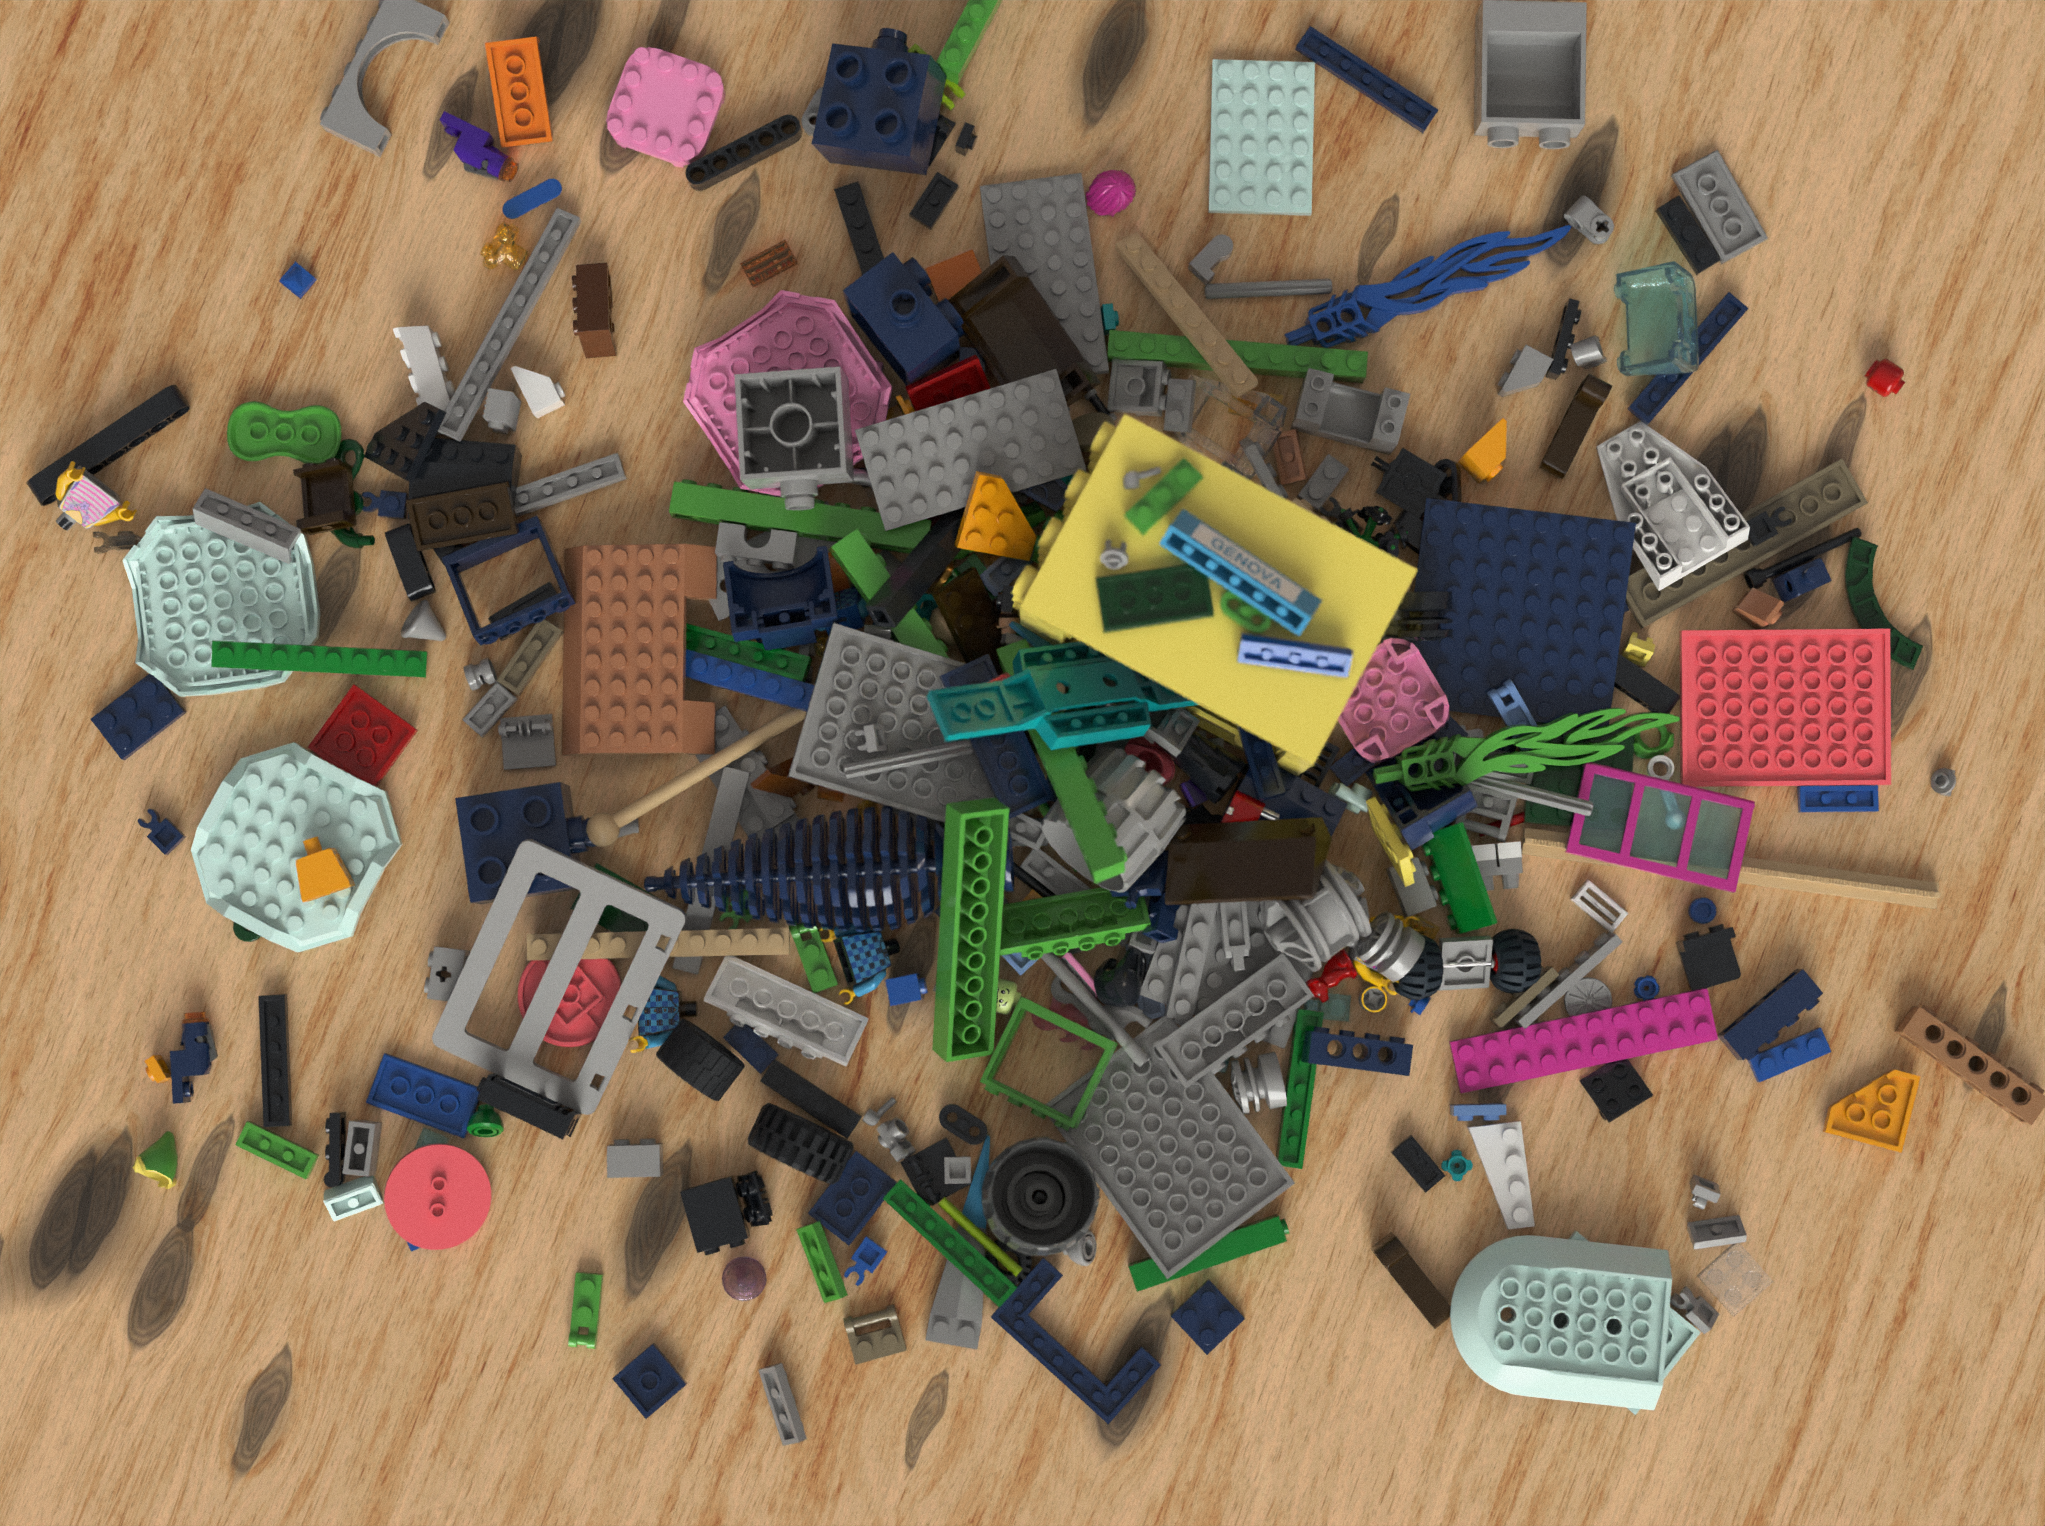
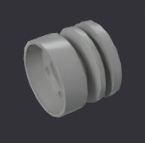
M1384 911L1370 923L1371 934L1366 938L1361 936L1355 955L1362 961L1366 960V963L1371 967L1377 965L1379 973L1392 982H1396L1403 978L1417 962L1425 945V937L1410 926L1403 928V922L1400 919H1395V916L1390 912Z
M1275 1052L1258 1055L1257 1068L1252 1067L1248 1057L1244 1058L1245 1070L1241 1071L1238 1060L1231 1061L1230 1080L1235 1101L1244 1115L1250 1114L1248 1104L1250 1101H1252L1255 1112H1260V1099L1264 1098L1269 1109L1287 1106L1283 1077Z

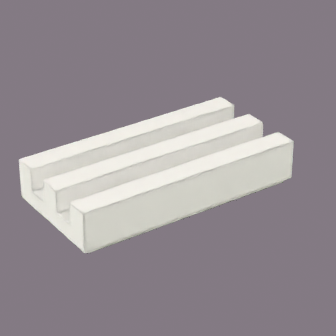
M1586 880L1584 885L1570 899L1610 933H1613L1628 915L1627 911L1590 880ZM1589 888L1620 915L1618 917L1614 916L1589 895L1586 890ZM1583 896L1613 922L1612 925L1581 901L1580 897Z

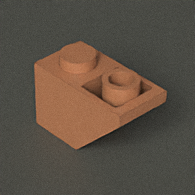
M1751 588L1745 592L1732 609V612L1757 630L1763 626L1767 628L1770 624L1773 625L1783 612L1780 609L1784 603L1762 591Z

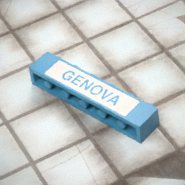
M1184 509L1181 510L1159 543L1298 636L1302 633L1323 601Z

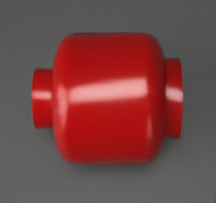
M1887 358L1881 361L1876 360L1864 376L1867 378L1866 385L1882 397H1887L1892 392L1896 395L1905 384V381L1902 380L1904 370Z

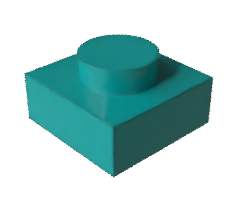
M1113 303L1102 304L1100 307L1104 335H1109L1110 330H1115L1116 326H1119L1118 312L1114 311Z

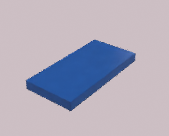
M384 1053L366 1103L458 1137L466 1138L468 1121L475 1113L479 1103L477 1099L479 1092H477L478 1086Z

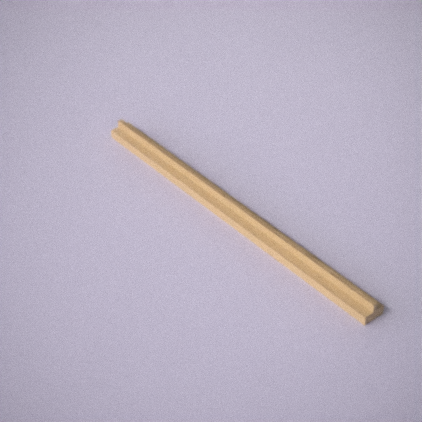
M1523 828L1521 852L1524 855L1628 868L1565 853L1568 833ZM1581 835L1579 844L1619 853L1622 841ZM1632 842L1630 856L1676 867L1680 848ZM1691 850L1687 870L1726 879L1731 855ZM1743 857L1738 883L1931 909H1937V900L1941 898V893L1938 892L1939 883L1749 857Z

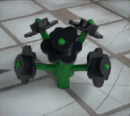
M1366 506L1362 510L1356 509L1354 511L1351 508L1342 509L1341 513L1337 515L1339 520L1333 523L1338 525L1346 521L1354 536L1395 558L1399 555V544L1401 549L1406 548L1405 542L1408 541V532L1404 526L1399 527L1397 522L1392 523L1395 534L1387 531L1384 534L1377 533L1375 536H1371L1376 525H1389L1392 520L1387 510L1380 506ZM1355 514L1367 523L1362 535H1360L1351 520V517Z

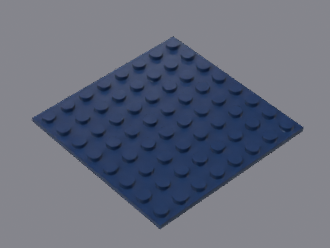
M1426 498L1414 592L1452 591V609L1440 611L1441 617L1452 619V623H1441V629H1453V636L1434 641H1412L1409 639V642L1419 649V652L1446 694L1450 706L1449 711L1501 717L1488 697L1487 692L1493 688L1497 690L1502 687L1503 682L1511 679L1535 722L1549 723L1570 712L1581 715L1595 710L1611 708L1636 523ZM1508 694L1502 698V701L1505 705L1512 701ZM1599 716L1588 719L1576 725L1575 727H1581L1582 725L1598 718ZM1609 720L1602 722L1592 727L1591 729L1609 725Z

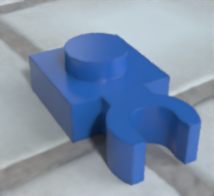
M866 1236L851 1257L852 1260L857 1262L856 1265L850 1266L845 1271L844 1277L847 1278L851 1272H857L859 1279L855 1285L859 1286L864 1280V1271L868 1270L873 1273L888 1251Z

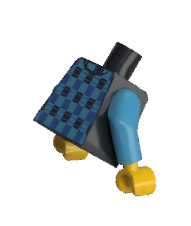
M853 922L848 932L840 931L838 926H835L834 929L828 930L830 932L829 938L821 940L826 943L834 941L848 987L842 989L839 995L843 992H848L851 996L850 1000L843 1003L845 1005L850 1004L855 999V996L861 997L875 990L885 978L886 969L891 967L889 956L900 952V946L896 938L884 941L882 933L880 931L873 932L869 926L867 931L857 932Z

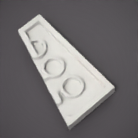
M1521 1121L1467 1127L1507 1229L1535 1226Z

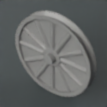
M1585 977L1566 992L1564 1004L1567 1013L1572 1016L1610 1008L1612 1006V995L1603 982L1595 978Z

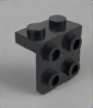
M1724 924L1715 925L1708 928V933L1699 935L1698 931L1683 935L1684 940L1676 942L1691 990L1712 987L1738 979L1741 976L1730 940L1736 937L1733 927H1724Z

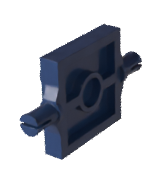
M1169 850L1163 851L1128 890L1121 893L1110 890L1112 897L1128 896L1125 905L1129 909H1134L1140 896H1162L1167 879Z

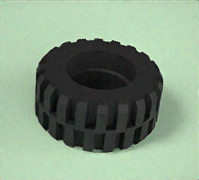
M771 1103L762 1106L748 1136V1145L798 1171L832 1185L839 1181L854 1150L851 1141Z

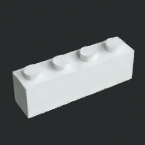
M429 326L394 328L395 337H398L404 345V348L400 350L402 359L405 361L407 368L412 370L408 377L414 392L419 394V397L416 398L417 405L427 402L445 411L455 393L452 381H447L445 372L449 371L445 357H441L438 347H442L438 332H433Z

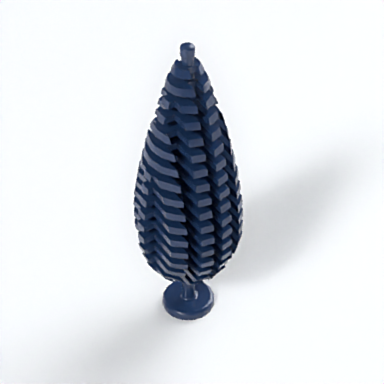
M889 806L882 807L880 832L877 809L875 807H867L864 810L863 834V821L859 809L853 808L848 810L846 823L840 810L831 813L829 826L826 816L822 814L814 817L812 829L809 820L804 818L797 821L795 832L790 822L783 824L779 829L778 837L773 827L766 829L762 835V842L758 838L757 833L750 834L745 842V850L743 844H741V839L731 842L728 856L724 846L715 848L712 867L707 852L697 856L696 874H694L693 863L690 862V858H687L680 863L679 876L676 875V870H673V866L665 870L664 877L647 876L644 880V887L647 892L665 890L667 896L676 899L677 889H680L684 903L691 905L694 904L695 888H697L701 907L709 909L712 907L714 886V899L718 911L729 912L728 897H731L735 915L745 917V909L748 910L749 907L752 918L762 920V915L765 916L766 909L770 922L780 924L779 919L782 920L783 913L786 924L797 927L801 917L804 927L814 929V926L816 927L818 917L819 923H821V927L824 930H831L833 928L835 917L838 929L846 932L851 927V907L852 921L857 932L867 931L868 907L872 929L874 931H882L885 926L886 905L887 921L890 924V929L894 930L901 927L902 900L907 924L910 925L918 920V892L920 891L924 918L926 919L933 913L935 907V872L938 879L939 901H941L945 829L936 823V829L934 830L935 857H933L931 831L926 817L917 815L915 839L913 820L909 812L899 811L898 834L894 809ZM1008 828L1004 890L1012 892L1015 885L1014 857L1011 831Z

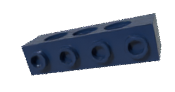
M1314 1026V1031L1305 1030L1301 1062L1410 1076L1413 1045L1405 1044V1038L1390 1036L1389 1041L1380 1040V1035L1365 1033L1364 1038L1355 1037L1354 1031L1339 1030V1035L1329 1034L1330 1028ZM1332 1040L1337 1044V1050L1334 1054H1330L1327 1048ZM1359 1043L1362 1047V1054L1356 1058L1353 1054V1048ZM1382 1047H1385L1387 1057L1381 1061L1378 1057V1052Z

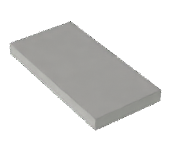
M1718 150L1671 175L1702 232L1720 258L1721 264L1768 239Z

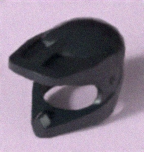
M1129 948L1118 964L1116 959L1109 958L1096 970L1094 988L1099 1000L1103 1004L1123 1008L1134 1006L1137 1003L1141 994L1147 964L1146 958L1140 950Z

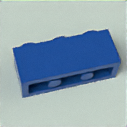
M919 973L885 980L890 1006L923 1000L924 994L928 993L926 979L920 978Z

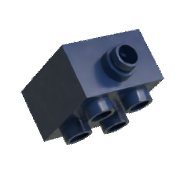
M882 28L877 39L873 40L872 48L832 43L812 139V145L830 163L927 175L947 76L931 55L908 52L909 48L906 45L907 34L892 28Z
M892 252L845 288L843 293L850 316L902 382L908 386L946 368L960 357L959 338L965 335L961 328L964 322L946 298L936 305L929 297L933 295V292L928 286L931 280L915 258L911 257L902 264L894 252Z
M556 782L455 798L470 903L487 904L494 902L519 845L526 839L535 840L580 861L579 853L589 851V847H596L590 841L586 832L587 822L590 818L584 819L583 815L574 816L570 786L564 783ZM539 872L535 875L526 897L577 889Z

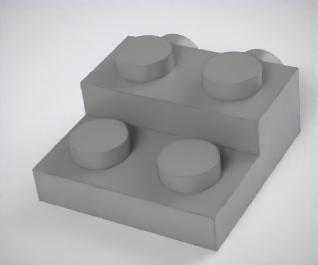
M1112 359L1107 410L1109 412L1135 413L1139 416L1162 417V411L1166 410L1167 395H1164L1165 385H1168L1169 378H1171L1170 369H1167V365L1163 361Z

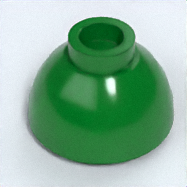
M483 1104L478 1106V1111L470 1117L467 1131L477 1137H495L504 1131V1124L499 1114L494 1111L493 1106Z

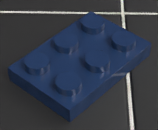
M148 674L92 717L91 721L121 760H126L187 712L164 683L153 675Z
M856 1150L848 1160L839 1181L828 1186L808 1214L816 1221H820L825 1228L850 1246L883 1203V1198L897 1184V1181Z

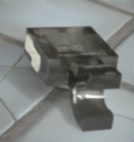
M96 531L93 532V537L103 538L104 543L100 547H94V552L100 554L108 550H129L134 545H137L142 537L134 534L133 531L117 532L118 536H109L104 532Z

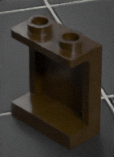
M339 458L326 459L325 463L322 464L307 463L303 464L302 468L293 470L294 476L301 479L304 518L296 520L297 528H300L301 532L314 535L356 526L351 465L342 462Z

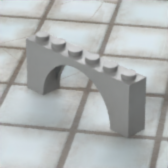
M415 0L379 1V10L376 16L369 20L367 33L364 39L358 42L354 59L346 65L341 84L336 85L332 93L333 99L329 107H325L320 116V125L325 131L378 157H381L392 135L386 127L380 125L370 116L365 106L363 80L368 66L382 50L397 42L422 40L439 45L449 25V21L444 14Z

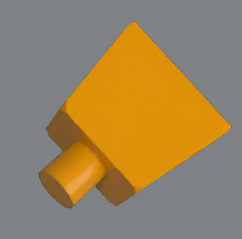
M318 836L303 841L307 856L296 860L302 902H309L355 886V882L336 848L323 850Z

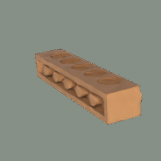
M1925 1005L1922 1007H1911L1894 1032L2023 1124L2033 1125L2045 1107V1096L2043 1095L2045 1091L2032 1082L2027 1084L2021 1079L2023 1075L2011 1067L2007 1069L2002 1066L1999 1057L1991 1052L1984 1053L1978 1048L1980 1046L1978 1042L1968 1036L1963 1038L1956 1033L1958 1031L1957 1027L1947 1021L1942 1023L1935 1018L1936 1013ZM1930 1025L1935 1030L1932 1039H1928L1925 1034L1926 1028ZM1950 1041L1956 1044V1051L1952 1055L1947 1051V1045ZM1974 1056L1978 1061L1976 1069L1971 1070L1969 1060ZM1997 1072L1999 1082L1994 1086L1990 1081L1992 1073ZM2016 1087L2021 1092V1096L2017 1101L2012 1097V1092Z

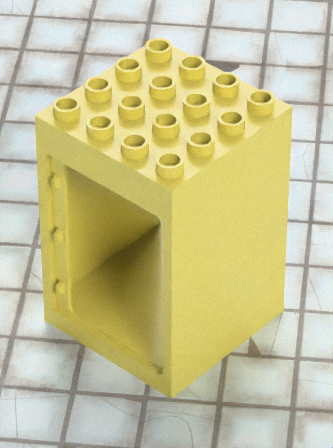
M1126 414L1122 417L1118 427L1104 421L1090 447L1092 452L1089 456V460H1091L1088 465L1089 472L1078 469L1064 495L1066 500L1063 505L1065 507L1062 514L1064 515L1063 520L1052 517L1038 543L1040 547L1038 554L1040 555L1037 560L1039 561L1037 568L1040 570L1026 565L1012 591L1014 595L1012 599L1014 601L1012 606L1014 608L1013 614L1020 617L1021 626L1053 645L1081 641L1199 704L1183 707L1200 720L1197 727L1217 738H1224V742L1243 752L1244 749L1236 725L1270 742L1277 765L1295 776L1300 775L1314 765L1418 569ZM1185 458L1203 476V479L1143 536L1124 515ZM1160 467L1161 473L1139 479V488L1124 489L1123 478L1128 472H1143ZM1184 509L1323 601L1299 636L1272 618L1271 624L1266 631L1260 634H1253L1222 613L1220 600L1223 594L1229 590L1208 577L1214 617L1104 633L1096 577L1189 564L1159 544L1181 510ZM1107 540H1111V548L1118 549L1121 548L1122 542H1126L1128 563L1125 566L1111 569L1101 562V552L1105 550ZM1230 600L1228 603L1231 609L1239 607L1236 600ZM1254 615L1251 619L1255 625H1259L1262 622L1261 617L1258 615ZM1249 634L1353 649L1348 678L1237 662L1241 635Z

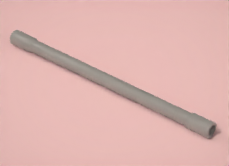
M1003 897V905L1009 904L1005 897ZM1054 952L1043 954L1042 960L1116 1039L1140 1068L1151 1056L1122 1028Z

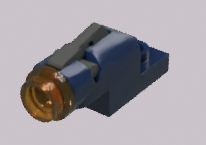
M206 1011L184 1013L181 1046L184 1047V1050L170 1051L173 1104L191 1102L190 1097H193L194 1087L192 1081H189V1076L209 1074L212 1066L211 1062L218 1057L212 1026L209 1024V1018H206Z

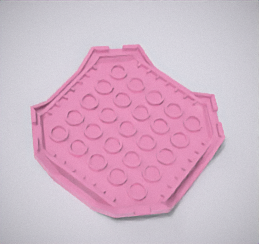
M780 290L759 312L720 338L694 348L690 366V378L686 385L683 402L730 470L739 488L781 497L780 488L750 490L740 480L734 374L840 366L848 377L853 465L863 459L855 430L886 421L893 387L835 300L809 297L800 293ZM825 484L817 485V489L820 488V487H822V486L825 485Z

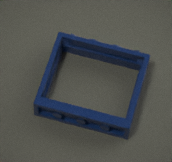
M538 516L519 523L520 532L518 534L480 540L442 557L471 633L480 646L492 644L501 636L517 633L528 624L539 623L546 616L555 612H564L571 605L576 604L546 529ZM539 538L561 593L485 627H481L460 572Z

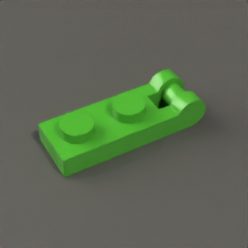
M804 923L797 924V927L788 925L813 993L839 985L824 943L821 941L822 938L817 924L816 927L814 926V929L805 928ZM810 931L812 939L803 942L801 934Z
M576 1272L568 1340L569 1347L586 1345L590 1349L596 1348L603 1274ZM580 1327H589L588 1335L579 1334Z

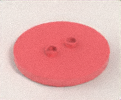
M610 959L580 960L544 1036V1041L561 1047H578L595 1041L622 985L619 972ZM531 960L521 975L518 986V1005L522 1018H524L550 960Z
M428 1144L407 1153L391 1170L384 1189L385 1211L394 1230L407 1242L430 1250L455 1247L471 1238L483 1225L491 1205V1186L483 1166L472 1154L450 1144Z

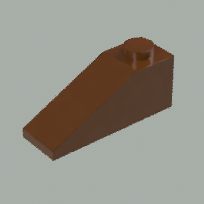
M793 757L767 769L750 784L754 789L790 798L800 793L802 796H805L815 788L812 783L788 776Z

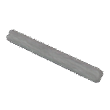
M1331 279L1205 285V297L1207 299L1330 294L1332 292Z
M964 740L845 764L843 771L848 779L973 753V746L970 740Z
M1482 776L1469 783L1516 796L1520 799L1590 816L1593 811L1594 804L1591 801L1505 779Z

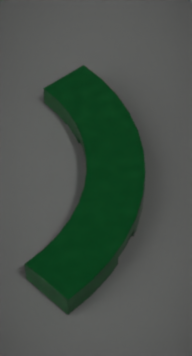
M1852 536L1845 561V587L1853 616L1860 629H1890V659L1914 670L1923 645L1907 638L1892 626L1885 617L1874 593L1872 582L1873 563L1878 545Z

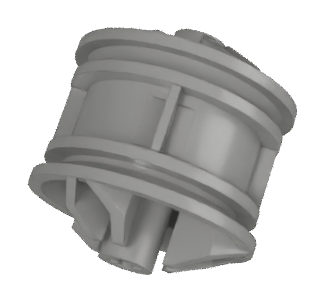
M1326 859L1314 899L1260 901L1262 923L1269 927L1264 931L1265 936L1275 950L1302 961L1310 970L1317 972L1322 967L1321 961L1327 962L1338 951L1350 943L1356 942L1359 939V935L1366 938L1371 934L1367 900L1365 897L1359 896L1365 891L1362 883L1353 872L1335 866Z

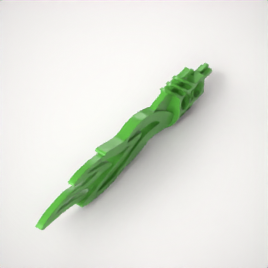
M1606 708L1581 715L1570 712L1544 725H1511L1494 731L1484 738L1464 737L1457 734L1449 739L1448 736L1441 737L1436 742L1435 739L1427 740L1423 745L1404 749L1402 756L1395 757L1396 765L1374 768L1373 777L1376 784L1399 780V783L1407 786L1409 791L1429 788L1439 791L1442 790L1439 786L1446 785L1449 788H1455L1451 785L1455 783L1465 786L1493 771L1530 773L1545 770L1546 767L1542 764L1556 766L1579 765L1611 756L1624 749V746L1618 743L1647 729L1677 722L1680 718L1668 713H1636L1609 725L1590 729L1602 722L1626 713V710L1622 708ZM1599 716L1598 718L1570 732L1565 737L1563 743L1544 742L1562 735L1566 731L1570 730L1571 728L1588 719ZM1654 719L1630 727L1602 742L1574 743L1582 739L1610 733L1633 721ZM1532 732L1520 737L1505 739L1512 735ZM1511 744L1521 748H1534L1524 751L1496 754L1484 758L1489 753L1501 747ZM1453 752L1463 757L1456 768ZM1582 755V756L1573 757V758H1557V757H1568V756ZM1442 758L1444 761L1442 768L1435 771L1434 762ZM1417 763V772L1414 775H1409V766ZM1525 764L1526 767H1514L1511 765ZM1426 783L1422 785L1412 786L1415 784Z

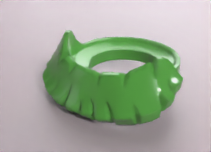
M1665 725L1655 727L1661 734L1659 746L1655 748H1649L1641 740L1640 732L1636 733L1633 743L1634 754L1645 759L1664 755V752H1669L1670 748L1674 745V733L1668 732Z

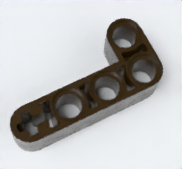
M1588 374L1583 379L1539 468L1561 479L1564 478L1599 408L1608 397L1612 388L1611 384L1591 374Z
M1392 1232L1370 1248L1434 1329L1450 1318L1451 1306Z

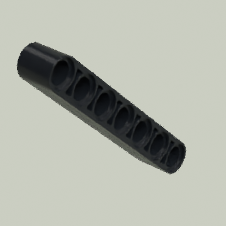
M177 385L168 386L31 477L27 481V485L41 506L51 504L57 500L55 495L57 478L68 469L71 461L75 462V469L80 465L85 467L92 475H95L190 410L191 406Z

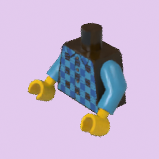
M660 975L638 1020L639 1036L631 1037L628 1040H636L638 1048L630 1051L636 1053L644 1049L662 1046L683 1017L698 1016L697 1001H682V991L677 990L673 982Z

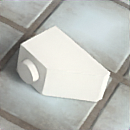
M517 366L511 368L532 413L537 419L565 405L562 400L565 393L559 382L554 384L550 377Z

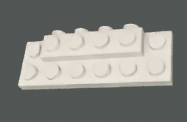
M734 956L724 957L704 997L705 1002L726 1011L727 1016L731 1017L730 1021L737 1026L744 1027L747 1024L753 1027L754 1033L761 1037L767 1038L770 1035L777 1038V1043L782 1047L791 1049L792 1046L802 1050L801 1054L806 1058L815 1060L816 1057L822 1059L824 1056L844 1066H847L869 1020L865 1016Z

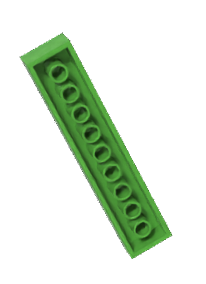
M996 798L946 803L932 1050L945 1062L993 1055L1009 820V808Z

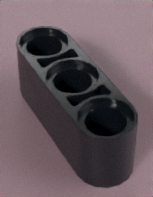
M408 523L385 532L388 546L409 600L412 602L436 593L422 551H417L411 524Z

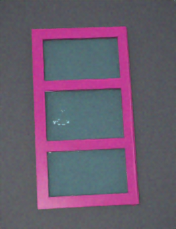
M1593 762L1583 764L1577 798L1593 802V811L1590 816L1573 813L1565 853L1732 893L1736 892L1755 801Z

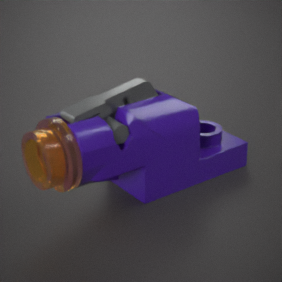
M445 111L443 112L440 122L444 126L446 133L456 138L459 137L454 147V152L461 162L464 163L466 172L493 180L499 179L503 182L505 180L511 182L514 179L519 164L514 162V158L502 153L492 145L494 139L490 133Z

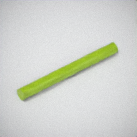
M944 1197L938 1205L1014 1276L1021 1272L1023 1268L947 1198Z

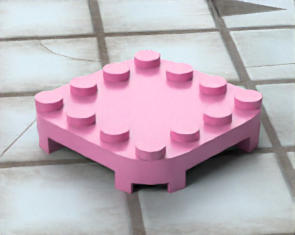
M639 47L625 64L608 110L607 129L621 147L625 149L628 147L673 163V166L684 168V165L691 164L702 158L706 153V145L721 105L725 101L726 94L721 76L707 65L658 48Z
M1389 638L1383 640V643L1376 647L1338 721L1353 747L1362 758L1371 763L1385 762L1401 754L1404 749L1417 745L1442 729L1449 720L1450 706L1446 694L1443 692L1419 649L1405 639Z

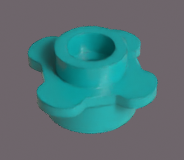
M1453 1150L1449 1159L1441 1163V1168L1443 1171H1448L1454 1181H1461L1463 1175L1473 1168V1163L1470 1160H1466L1460 1150ZM1456 1163H1459L1458 1168H1455Z

